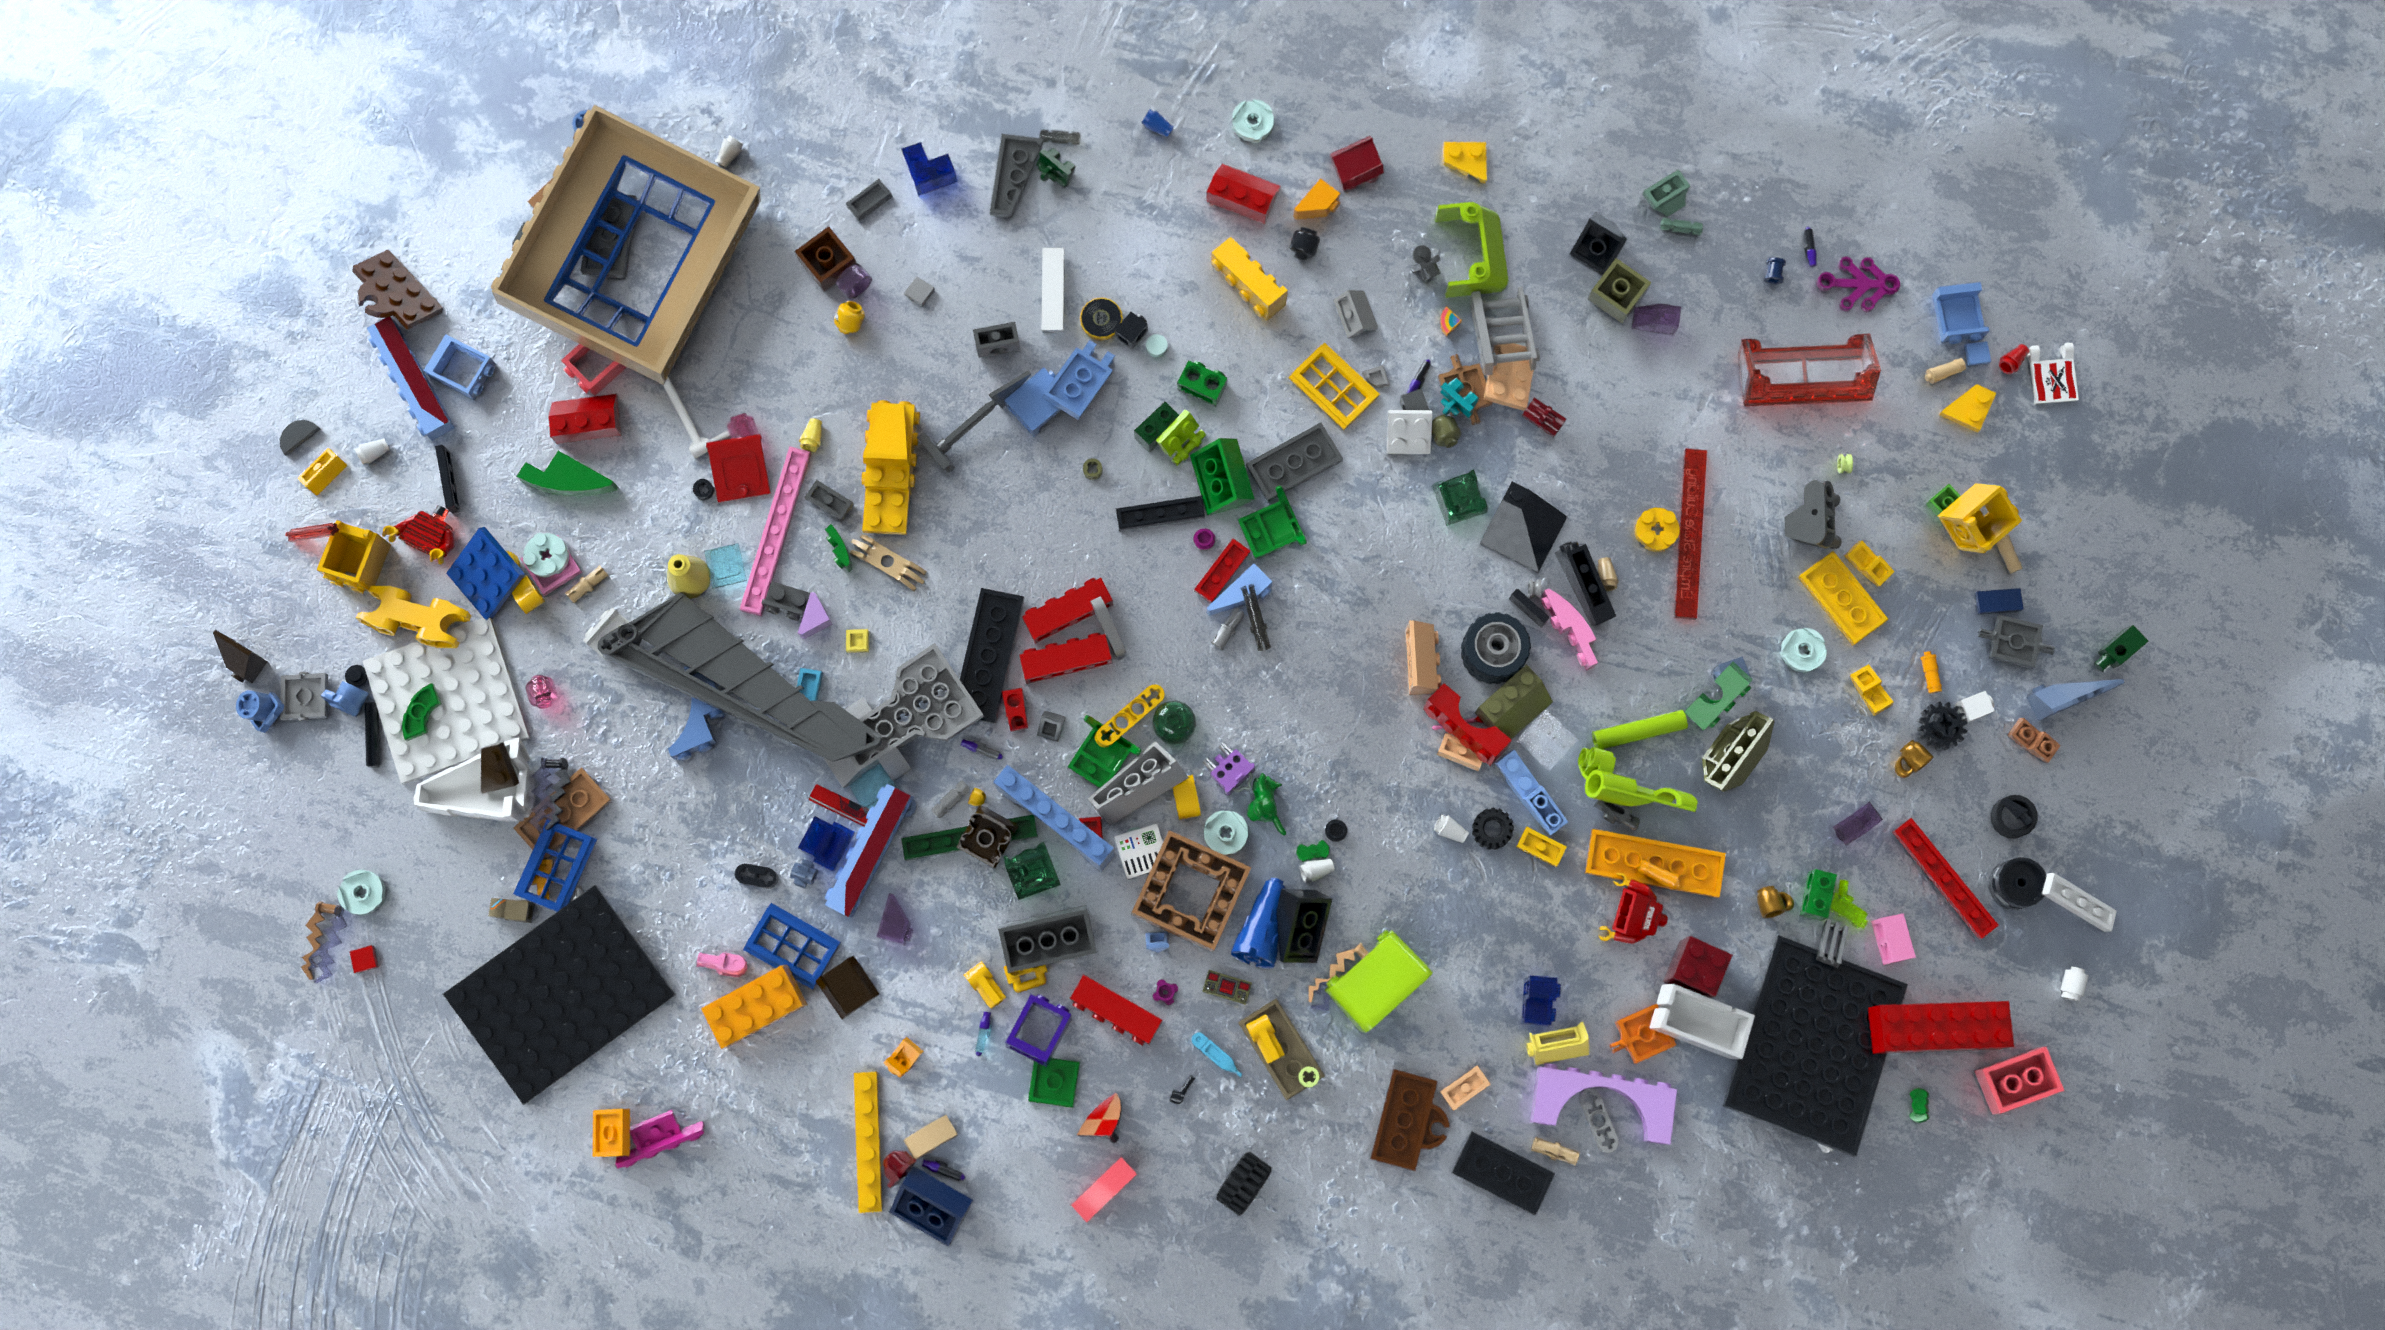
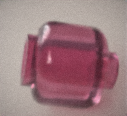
M746 413L731 417L730 422L727 424L731 439L759 434L754 418L747 416Z
M535 675L525 686L529 703L539 709L552 706L558 697L554 681L548 676Z

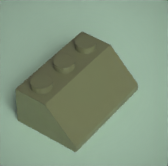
M1526 664L1482 703L1475 711V714L1488 728L1496 726L1510 739H1513L1551 705L1553 701L1543 681Z

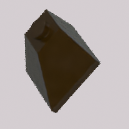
M215 629L213 632L214 638L226 668L233 672L231 676L242 683L244 680L253 683L268 661Z

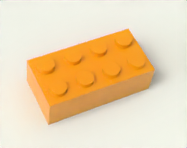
M781 965L702 1007L701 1010L720 1048L724 1049L808 1004L788 965Z

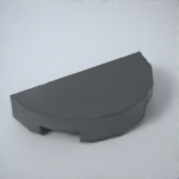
M297 420L288 424L280 436V448L285 456L289 455L318 432L320 428L307 420Z

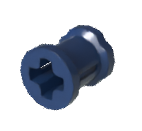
M1779 257L1768 258L1766 260L1768 265L1767 275H1765L1764 281L1769 284L1783 283L1782 272L1783 267L1786 265V260Z

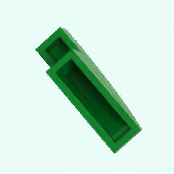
M557 451L544 472L525 462L516 476L522 483L532 488L560 496H597L611 493L618 489V486L612 480L560 451Z

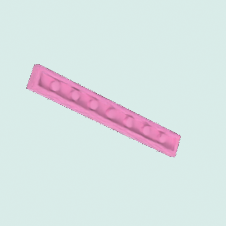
M789 446L740 606V611L758 616L763 614L765 607L761 602L762 599H766L776 572L811 457L810 451Z

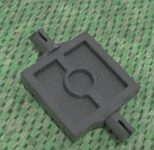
M1998 615L1993 631L1982 628L1978 631V637L1991 640L1990 659L2033 669L2040 652L2053 655L2055 651V646L2042 643L2041 633L2043 625Z

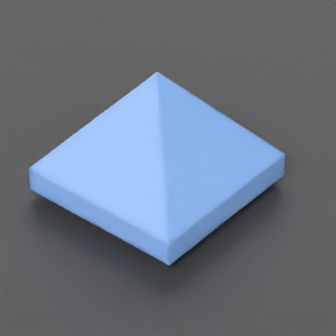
M1167 931L1146 933V948L1148 950L1159 953L1169 947Z

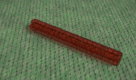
M327 523L291 529L286 532L288 541L296 542L334 536L336 533H339L340 529L337 528L336 523Z

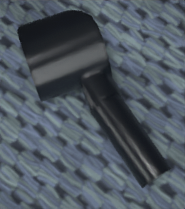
M1190 1075L1181 1091L1173 1089L1170 1102L1175 1104L1183 1102L1185 1093L1195 1079L1193 1076Z

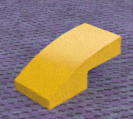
M1863 540L1858 541L1844 555L1860 573L1878 587L1895 572L1881 556H1876Z
M1869 664L1850 675L1856 690L1874 716L1893 706V700L1881 686L1882 681Z

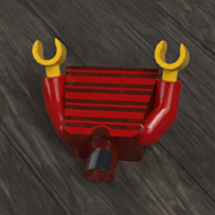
M440 505L436 506L432 515L419 511L395 526L389 525L383 528L382 537L389 535V542H394L396 536H399L398 539L403 543L429 555L430 562L437 559L440 565L444 564V558L455 547L453 528L444 522L449 510Z

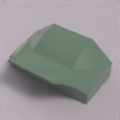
M1678 169L1645 189L1642 194L1654 210H1659L1668 217L1686 206V193L1690 188V184Z

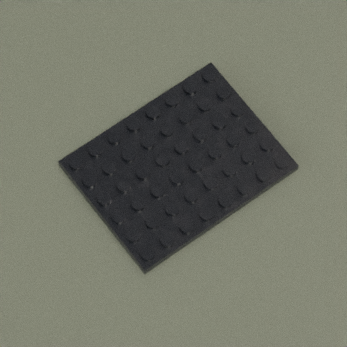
M597 885L591 887L443 993V996L523 1105L676 995Z
M1778 935L1776 936L1752 1011L1755 1017L1742 1059H1737L1723 1107L1855 1157L1858 1153L1887 1053L1873 1054L1868 1008L1878 1005L1902 1004L1908 984L1843 959L1838 968L1816 960L1817 949Z

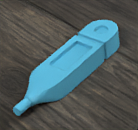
M1195 1033L1192 1036V1044L1221 1069L1233 1072L1239 1077L1243 1075L1237 1070L1232 1058L1204 1034Z

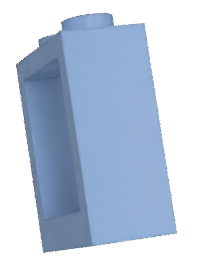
M445 334L423 371L430 378L475 400L476 396L482 393L487 378L491 377L494 373L496 363L490 356ZM456 350L482 362L468 388L441 375Z

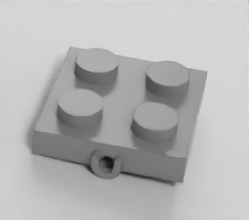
M299 672V675L281 676L280 700L284 704V709L280 714V719L283 721H309V719L328 718V702L321 697L322 693L326 689L328 690V674Z

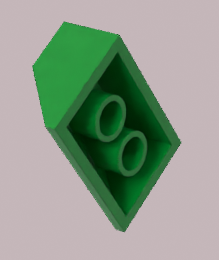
M1219 438L1190 455L1207 515L1239 508L1255 499L1237 439Z

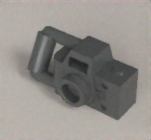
M1597 800L1594 804V807L1603 812V818L1612 824L1615 822L1619 824L1624 823L1631 830L1638 829L1640 819L1630 814L1632 810L1628 807Z

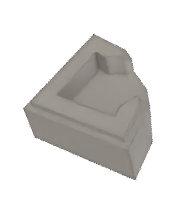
M1383 365L1362 372L1365 380L1372 386L1379 388L1390 386Z

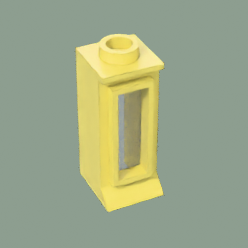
M1583 1021L1575 1027L1534 1035L1529 1033L1530 1043H1526L1528 1056H1533L1535 1065L1589 1055V1037Z

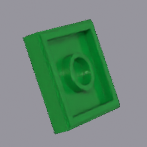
M1051 1058L1048 1066L1045 1067L1034 1061L1028 1102L1074 1108L1080 1062Z

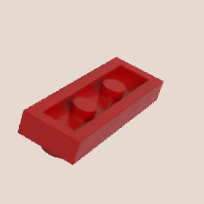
M1233 538L1195 587L1194 592L1209 603H1212L1251 551Z

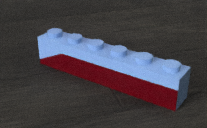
M390 316L367 328L370 333L368 340L374 348L377 347L380 351L377 356L384 366L387 365L390 369L387 374L392 382H397L400 387L397 389V392L402 400H407L410 405L407 407V410L412 418H417L420 423L417 425V428L422 436L427 435L433 441L455 429L397 323Z
M886 784L885 787L882 786L876 797L879 800L876 806H872L866 816L868 821L865 827L859 829L856 835L858 841L855 847H851L845 857L847 862L844 868L840 867L835 876L837 882L834 888L830 887L825 895L827 900L825 905L847 917L853 918L914 799L913 796L889 784Z

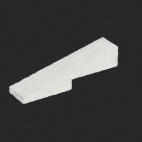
M1043 248L1041 328L1043 333L1064 332V248Z

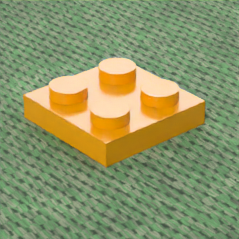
M630 1109L593 1110V1157L630 1156Z

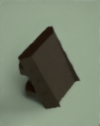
M979 805L977 811L971 816L969 825L964 834H962L957 848L996 868L1018 829V825L988 809V807Z
M854 955L816 980V983L842 1020L880 995Z

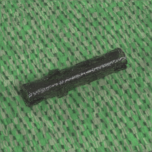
M1254 584L1248 585L1250 594H1248L1245 585L1240 589L1252 626L1250 631L1254 633L1257 650L1264 651L1262 641L1264 642L1265 649L1268 650L1271 648L1266 632L1268 627L1263 621Z

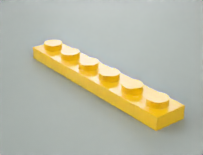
M878 1072L854 1073L858 1213L883 1212Z

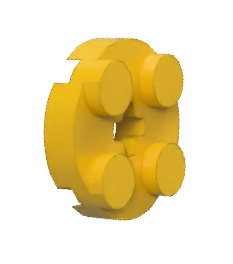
M1651 508L1641 514L1635 524L1634 531L1636 539L1645 546L1644 548L1653 552H1661L1674 544L1679 536L1680 528L1676 515L1672 511L1664 508ZM1659 525L1663 531L1656 535V532L1652 531L1651 527Z

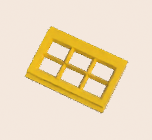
M1325 342L1288 377L1343 430L1348 428L1380 396L1368 382ZM1321 356L1334 367L1327 375L1314 365ZM1310 367L1323 378L1316 386H1313L1303 376ZM1337 371L1350 382L1343 390L1330 380ZM1325 382L1339 393L1332 401H1329L1318 390ZM1353 386L1366 397L1359 405L1346 395ZM1342 397L1355 408L1347 417L1335 406Z

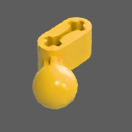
M506 551L520 567L518 556L513 552ZM528 575L522 578L512 592L514 599L525 614H528L545 602L538 588Z

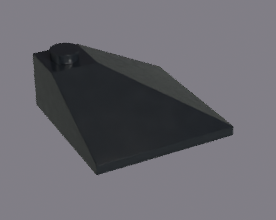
M1512 481L1480 544L1539 573L1567 516L1531 490Z

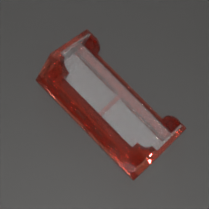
M1870 333L1855 334L1847 340L1846 345L1761 348V342L1757 339H1741L1738 352L1744 406L1873 401L1881 372Z

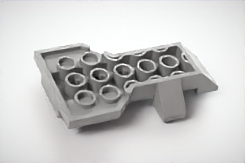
M934 643L897 668L896 681L890 699L872 710L865 698L862 697L845 709L880 734L882 738L881 746L877 749L835 762L825 758L824 760L843 788L861 778V774L878 763L883 766L894 782L912 770L899 749L919 736L948 741L982 719L984 715ZM939 689L947 690L944 697H936ZM921 701L924 703L928 702L927 708L924 710L922 708L917 709L920 707L919 703ZM904 713L906 716L910 714V716L907 717L908 721L899 722V720L901 719V714ZM868 734L866 744L874 741V738Z

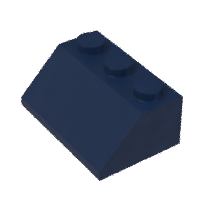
M913 1166L901 1183L889 1213L949 1247L965 1219L973 1199Z

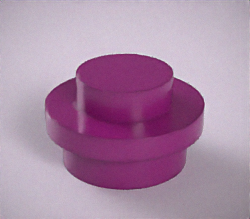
M1199 529L1194 534V544L1200 550H1208L1215 543V535L1209 529Z

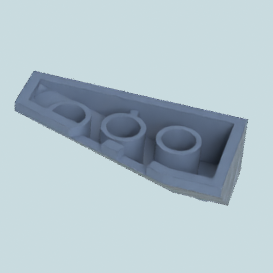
M2123 679L2053 684L2049 687H2045L2043 684L2032 689L2033 694L2026 698L2037 720L2040 721L2117 688L2125 682Z

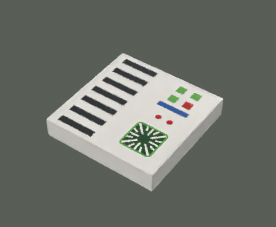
M1154 824L1114 836L1127 880L1149 874L1163 844L1158 825Z

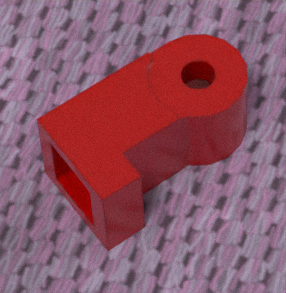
M1017 688L1002 691L1010 731L1028 729L1023 689Z

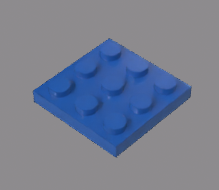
M481 527L476 531L446 573L486 621L489 618L493 619L525 576V573L486 527Z

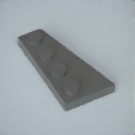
M1002 134L990 216L1012 217L1044 144V139Z

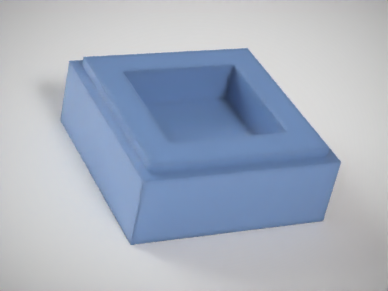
M1987 341L1969 343L1964 346L1968 367L1985 365L1991 362Z

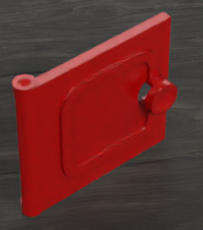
M761 434L706 443L718 502L771 494Z

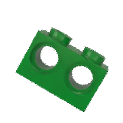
M1188 360L1177 382V389L1216 407L1227 386V377L1218 370L1211 371L1207 369L1201 362ZM1191 374H1196L1199 376V378L1195 381H1192L1188 378V376ZM1210 383H1216L1219 387L1217 389L1212 390L1209 389L1207 385Z
M1818 869L1808 872L1799 916L1819 921L1828 919L1837 874Z

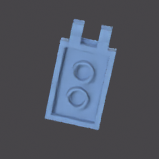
M1091 340L1088 341L1083 350L1076 347L1042 395L1043 399L1077 420L1084 414L1113 371L1109 367L1113 363L1115 355L1108 351L1101 362L1092 357V354L1097 344Z

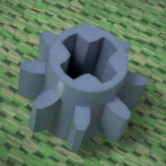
M802 859L801 864L796 862L790 874V878L794 879L793 884L804 889L807 884L813 885L818 874V869L813 868L815 864L805 859Z

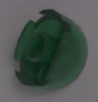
M1177 700L1167 701L1161 704L1152 718L1153 730L1161 741L1170 745L1181 744L1188 741L1194 734L1196 716L1186 703Z

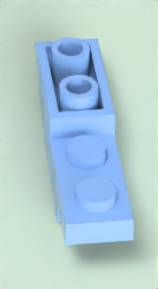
M1515 750L1509 751L1495 762L1506 778V783L1549 835H1552L1568 823L1543 786L1539 785Z

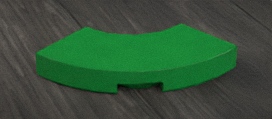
M433 683L420 689L410 700L411 702L406 713H404L402 721L403 736L406 741L428 733V718L432 711L442 704Z

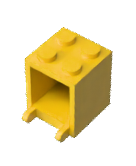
M1976 483L1938 515V518L1959 550L1983 554L2022 522L2019 510L2011 503L2007 497L2008 493L2003 487ZM1983 506L1988 510V513L1984 516L1980 511Z
M336 520L317 571L323 574L322 578L330 581L335 586L343 588L346 585L351 587L352 591L364 594V591L368 592L370 586L376 585L391 544L371 530H364ZM346 572L356 574V577L346 575Z

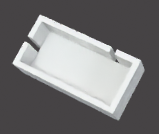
M1675 984L1662 985L1657 1000V1005H1660V1008L1654 1010L1650 1029L1729 1059L1743 1058L1755 1015L1732 1008V1006Z

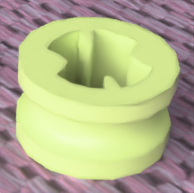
M1839 454L1837 459L1838 473L1842 474L1846 471L1850 474L1853 469L1852 455L1847 454V456Z
M1310 1066L1304 1067L1299 1073V1082L1304 1087L1310 1088L1315 1086L1319 1081L1318 1071ZM1305 1071L1307 1073L1312 1071L1315 1074L1313 1076L1315 1078L1313 1083L1310 1081L1305 1083L1303 1081L1305 1076L1302 1075Z

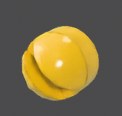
M974 787L968 804L982 806L986 800L984 791Z

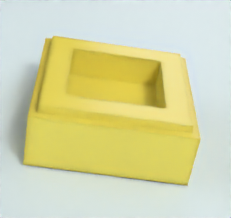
M846 630V652H869V630Z

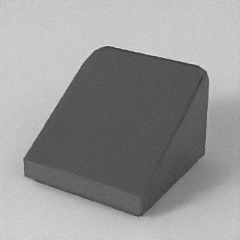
M1044 711L1041 716L1037 736L1058 742L1066 717Z

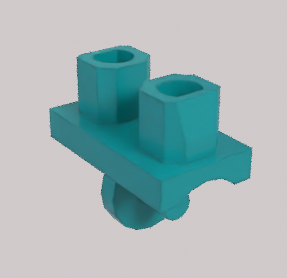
M1457 378L1448 384L1444 382L1440 387L1442 389L1440 394L1445 397L1440 401L1445 406L1442 413L1447 416L1451 412L1458 416L1461 411L1467 418H1470L1473 415L1475 406L1479 402V397L1471 391L1465 398L1460 396L1459 392L1464 388V385Z

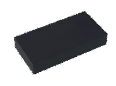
M1516 588L1509 597L1511 602L1541 628L1549 620V616L1519 589Z

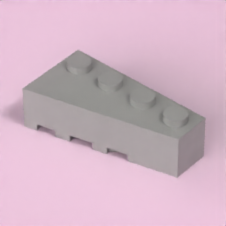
M1155 741L1091 795L1088 800L1098 814L1109 825H1112L1189 777L1179 763Z

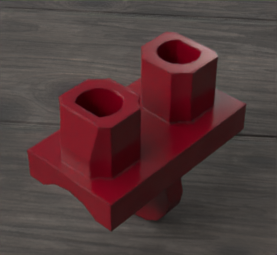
M1535 397L1522 414L1523 418L1553 438L1566 421V418L1554 411L1551 406L1545 405Z

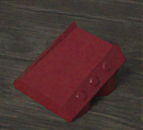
M1371 136L1330 153L1331 161L1343 191L1356 189L1359 184L1364 182L1374 183L1379 179V175L1384 174L1383 164Z

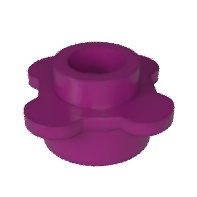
M1161 979L1157 982L1158 987L1156 992L1153 993V999L1155 1001H1163L1166 1005H1172L1174 1003L1173 997L1178 991V986L1166 983L1165 980ZM1164 990L1168 991L1166 995L1163 993Z

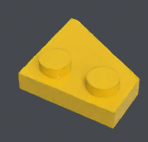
M1444 142L1443 165L1456 169L1466 176L1469 174L1479 179L1481 183H1486V142Z
M1976 384L1940 412V416L1978 433L1992 405L1996 392Z

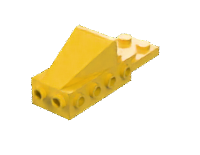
M879 400L877 403L871 402V410H867V422L870 423L869 430L865 432V443L867 444L863 452V463L866 464V472H862L861 478L862 485H865L866 488L862 531L863 533L907 535L909 501L912 487H915L913 466L916 467L917 454L914 452L915 446H918L919 442L917 438L919 434L916 433V427L920 425V412H917L915 405L911 402L901 401L899 404H894L886 400Z

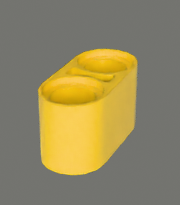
M1188 775L1189 778L1173 787L1179 820L1201 816L1193 775Z

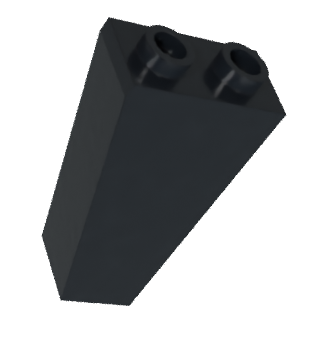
M1570 541L1560 545V550L1554 553L1590 624L1599 625L1616 617L1587 545L1578 544L1577 541L1573 543Z

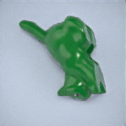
M1261 773L1260 777L1255 778L1253 781L1252 791L1255 799L1247 807V816L1253 822H1273L1277 831L1285 836L1286 831L1277 816V806L1274 800V792L1282 784Z

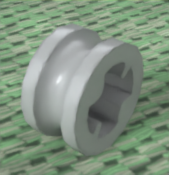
M1529 579V599H1532V597L1541 598L1542 587L1540 579H1537L1536 582Z

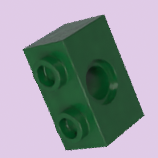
M1163 402L1134 430L1135 439L1150 453L1158 445L1156 439L1172 424L1179 414L1167 402Z

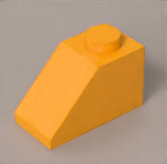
M1320 178L1294 208L1293 218L1296 220L1326 217L1330 212L1334 213L1340 205V192Z

